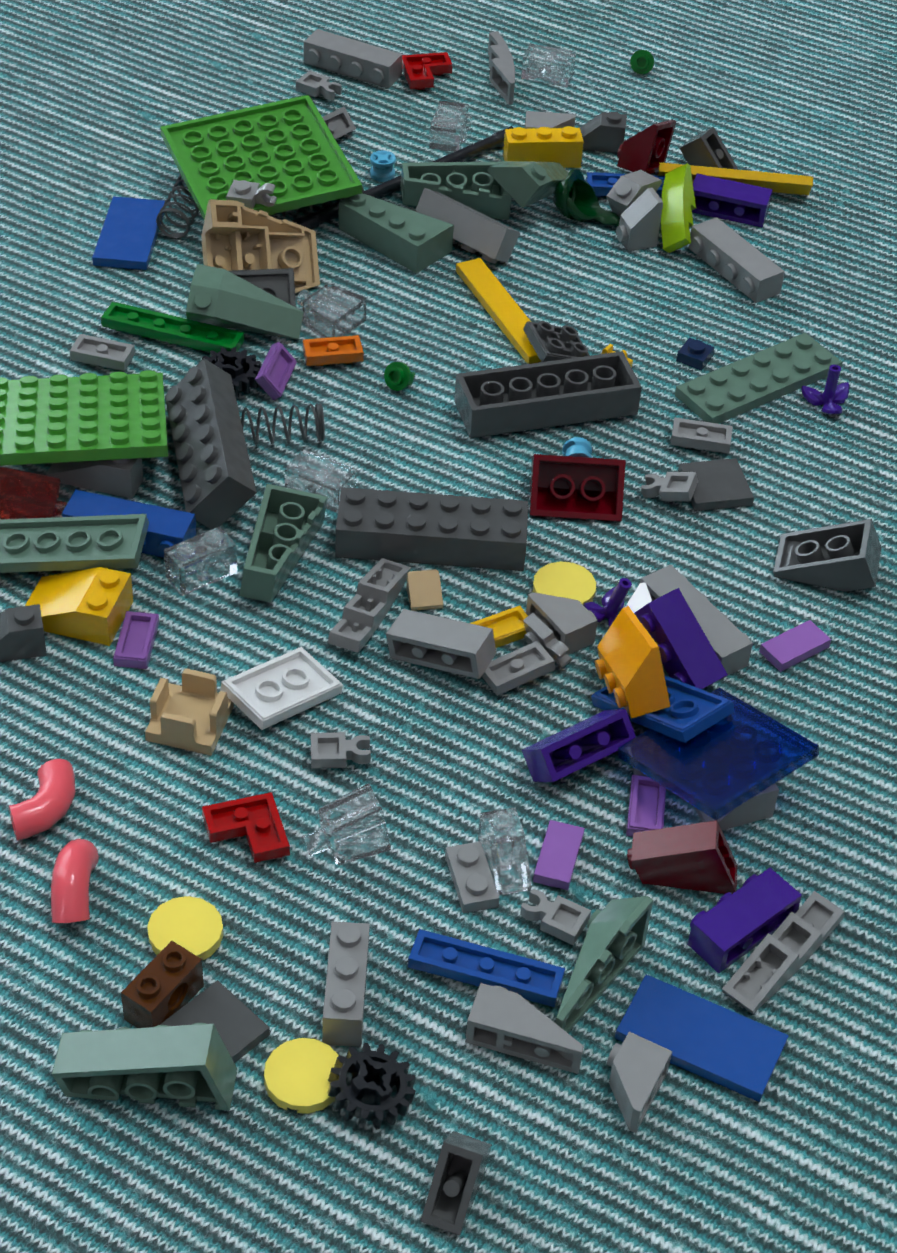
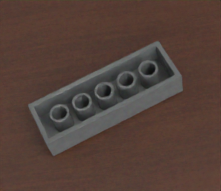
M623 351L459 373L456 374L454 402L469 437L476 438L638 414L642 386Z
M204 358L196 366L190 368L186 376L177 385L172 386L168 390L165 399L186 512L194 513L196 521L216 531L257 492L231 375Z
M341 487L336 523L335 557L378 561L384 558L393 562L524 571L527 545L528 501Z

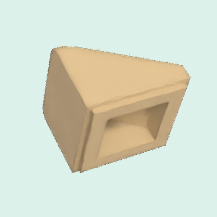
M434 569L408 572L406 589L411 610L443 608L439 571Z

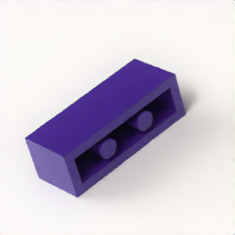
M696 174L693 182L696 209L692 210V213L763 228L769 211L773 189Z
M679 588L649 602L634 613L659 646L662 664L670 678L699 689H704L728 675Z
M626 709L604 710L522 749V753L533 782H555L637 742V738Z
M768 868L760 875L754 874L733 894L731 892L726 893L721 897L716 906L707 912H699L692 919L687 945L715 971L720 973L759 945L768 933L772 935L791 912L795 914L798 911L802 894L772 868Z

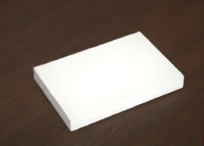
M302 647L221 682V691L227 692V697L261 730L342 694L343 684Z

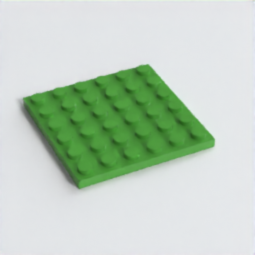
M309 95L160 127L161 136L204 220L208 201L210 199L226 200V195L234 180L260 183V187L265 183L275 185L276 188L273 194H268L269 196L277 197L274 206L268 207L255 203L254 208H251L256 211H265L268 215L362 194L360 180Z
M145 370L139 374L113 372L110 375L103 376L85 373L80 375V377H67L66 375L58 374L50 378L40 379L35 376H24L19 380H8L7 378L0 377V466L168 457L163 373Z

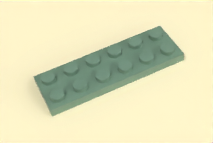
M803 333L676 386L675 396L703 421L719 424L798 390L802 386H807L826 378L831 365L835 364L842 367L843 362L807 333Z
M147 514L0 519V573L84 570L96 567L108 569L138 568L149 526Z

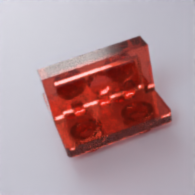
M0 467V519L50 518L62 515L67 502L58 500L61 480L56 477Z

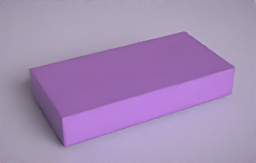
M279 341L271 345L255 380L272 400L281 397L297 361Z
M126 611L113 657L114 666L138 669L148 668L159 626V614Z
M808 620L762 643L759 652L775 668L782 672L829 648L831 639L811 620Z
M632 775L626 836L633 837L635 832L663 828L667 779Z
M553 820L549 821L535 868L533 882L564 890L569 889L585 828Z

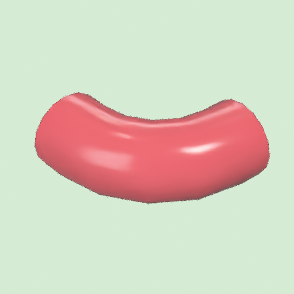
M53 759L41 765L37 773L40 784L37 794L21 803L9 805L11 822L17 841L49 830L67 814L75 797V774L69 761Z
M76 839L67 843L55 860L51 883V915L53 923H73L90 919L89 882L91 871L95 869L99 855L94 844L86 839Z

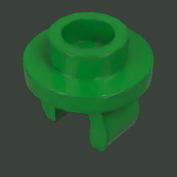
M647 50L636 51L630 60L631 68L638 74L650 72L654 66L653 55Z
M392 362L385 369L384 379L390 389L400 391L412 385L416 373L411 372L409 367L403 362Z

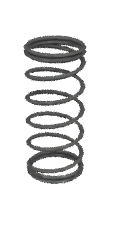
M181 174L156 218L159 230L165 236L175 239L183 238L188 234L190 226L199 212L195 201L181 194L179 190L182 189L184 193L192 197L191 193L187 190V186L182 184L184 180L181 179ZM175 197H182L185 201L194 204L196 209L191 210L185 204L177 202ZM177 204L181 209L189 211L192 217L187 218L182 211L172 208L171 205ZM166 212H173L179 218L184 219L187 225L174 223ZM164 213L166 218L175 226L187 227L184 233H174L168 230L162 221V214Z
M316 403L315 408L312 404L307 406L304 429L301 415L296 405H293L290 410L288 431L283 411L278 405L274 411L272 433L266 410L262 406L258 411L256 436L250 412L246 407L242 412L241 424L243 428L246 411L253 441L257 446L260 417L263 410L270 442L273 445L275 441L276 416L279 409L286 441L289 444L291 441L292 415L295 408L303 442H306L308 414L311 406L315 418L318 441H324L323 406L321 403Z

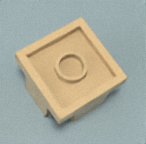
M184 669L182 672V686L168 683V679L160 678L150 699L151 720L145 731L146 741L212 756L232 712L234 703L227 697V692L220 691L219 694L217 693V680L213 674Z

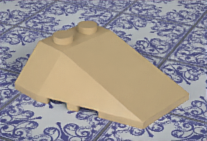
M214 199L208 201L201 234L203 263L205 266L222 268L227 271L294 268L295 294L320 285L316 231L286 219L274 218L265 211L253 210L244 206V203L239 201Z

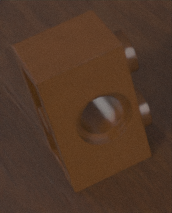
M171 941L121 992L124 1020L136 1028L155 1027L185 1006L204 987L202 959L174 941Z

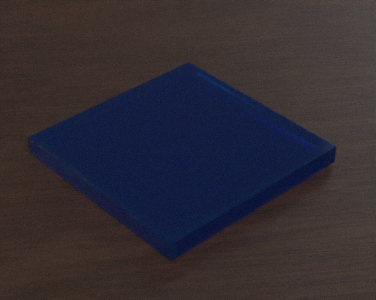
M720 687L711 693L733 701L735 712L686 743L649 729L618 748L620 759L714 820L720 819L819 755V745Z

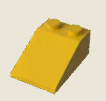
M96 567L43 576L25 606L40 604L43 630L45 632L110 646L125 618L126 611H129L133 603L131 573Z

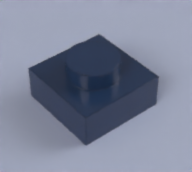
M689 338L678 351L676 361L702 371L713 357L715 347L705 344L700 340Z

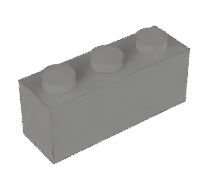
M403 609L386 633L391 659L476 679L481 678L496 655L492 628Z
M334 921L331 923L322 1042L328 1045L362 1046L370 924Z

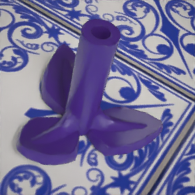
M835 364L829 367L825 389L822 394L814 388L808 386L801 387L802 394L809 403L815 406L824 405L821 410L824 413L840 414L843 412L842 407L837 404L844 403L848 398L849 383L845 382L838 385L841 367Z
M621 578L617 586L607 591L601 599L603 607L595 602H586L583 606L593 612L598 623L607 618L610 627L618 612L624 607V598L632 583L627 578Z

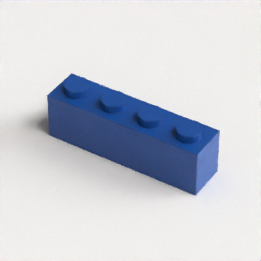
M75 489L62 512V517L147 514L149 526L142 553L182 562L185 561L196 539V518L194 513Z

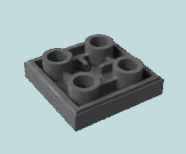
M529 321L526 322L523 328L541 362L590 356L588 348L583 345L578 336V331L571 326L564 325L559 327L545 321H540L539 323Z

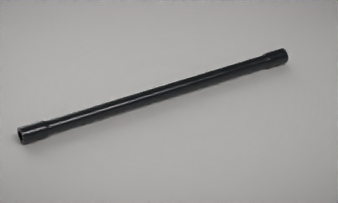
M510 126L505 129H513L514 127ZM505 129L432 162H465L494 148H500L504 146ZM401 175L365 190L363 194L380 199L401 190ZM339 202L315 213L304 215L292 222L313 230L319 225L339 217Z

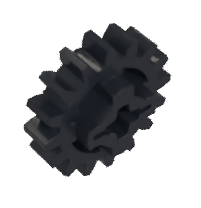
M233 347L231 351H226L225 348H221V351L218 353L210 351V357H202V359L205 358L231 375L236 397H239V393L242 391L249 394L250 387H258L255 378L261 368V362L256 361L255 354L247 356V350L237 352L236 347Z
M364 1043L362 1051L359 1053L354 1047H349L346 1057L339 1055L334 1068H331L328 1079L330 1085L327 1093L328 1096L335 1097L334 1110L344 1108L346 1110L345 1121L351 1120L354 1116L359 1118L358 1124L360 1128H363L367 1121H372L375 1129H380L383 1119L390 1125H394L398 1114L401 1116L407 1114L409 1105L412 1103L416 1090L413 1089L416 1080L415 1075L407 1074L410 1063L408 1061L398 1063L399 1052L396 1050L390 1055L385 1054L383 1044L378 1046L377 1051H371L369 1044ZM351 1073V1084L347 1086L346 1077ZM396 1085L397 1095L393 1098L391 1096L393 1092L392 1087Z

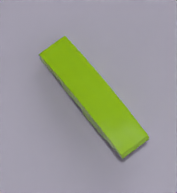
M688 163L666 173L663 183L661 233L663 250L668 254L691 244L689 228L694 226L692 210L696 209L691 167Z

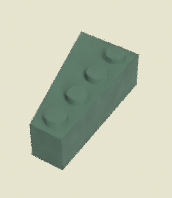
M502 161L402 163L400 188L404 205L417 206L423 190L426 188L440 192L490 218L509 220L512 197L487 171L490 166Z
M363 193L353 195L339 202V229L416 274L452 252L453 224Z
M266 484L243 569L239 596L270 603L273 601L323 525L328 496Z
M194 1023L181 1026L157 1025L155 1027L133 1029L121 1027L116 1030H81L79 1032L62 1033L51 1074L66 1097L118 1101L120 1094H124L138 1100L139 1103L155 1104L156 1097L179 1099V1106L196 1108L197 1101L215 1102L216 1110L230 1111L238 1069L214 1023Z

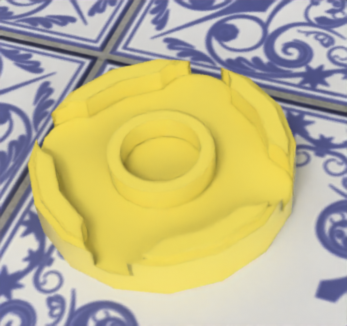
M554 562L541 567L534 575L532 592L579 600L583 605L586 602H593L596 593V581L592 573L583 566L571 562Z
M178 897L161 904L151 914L147 925L149 943L152 945V950L156 955L171 941H174L194 955L202 958L203 961L214 954L220 947L223 938V924L220 913L214 905L196 897Z
M297 1038L284 1042L272 1051L265 1063L264 1085L268 1096L278 1107L285 1110L290 1108L302 1114L323 1110L335 1100V1097L328 1096L327 1092L330 1085L328 1079L331 1068H334L339 1055L328 1044L317 1039Z

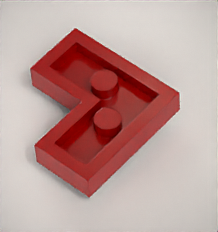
M447 52L402 55V70L410 89L423 90L434 87L433 75L440 76L445 73H452L453 64Z
M272 792L202 807V817L210 843L246 835L254 863L290 855V845Z

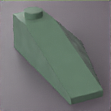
M502 161L490 166L487 170L521 208L552 195L556 185L568 175L564 167L556 162Z
M200 264L196 265L187 302V319L299 340L303 311L226 269Z
M650 897L612 899L602 911L597 909L591 915L587 923L588 931L556 1017L555 1023L567 1033L571 1031L645 945L653 899Z

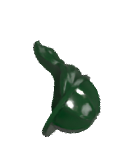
M572 169L567 177L556 185L553 192V202L558 211L566 216V218L576 219L581 222L595 220L605 226H619L620 217L616 213L600 207L593 187L585 181L580 169Z

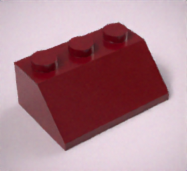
M534 454L531 466L530 516L622 521L626 460Z

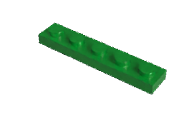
M113 301L101 316L102 327L170 344L190 347L195 350L215 351L218 353L221 351V348L231 351L233 347H236L238 352L244 343V332Z

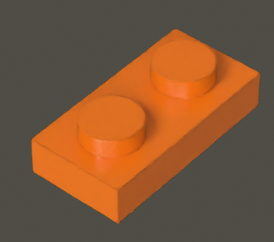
M359 335L303 339V352L307 366L363 362L364 352Z

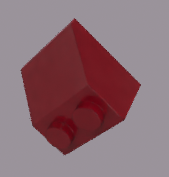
M671 119L653 124L625 140L617 152V158H619L617 166L632 172L638 170L648 174L658 172L659 164L666 161L677 121Z

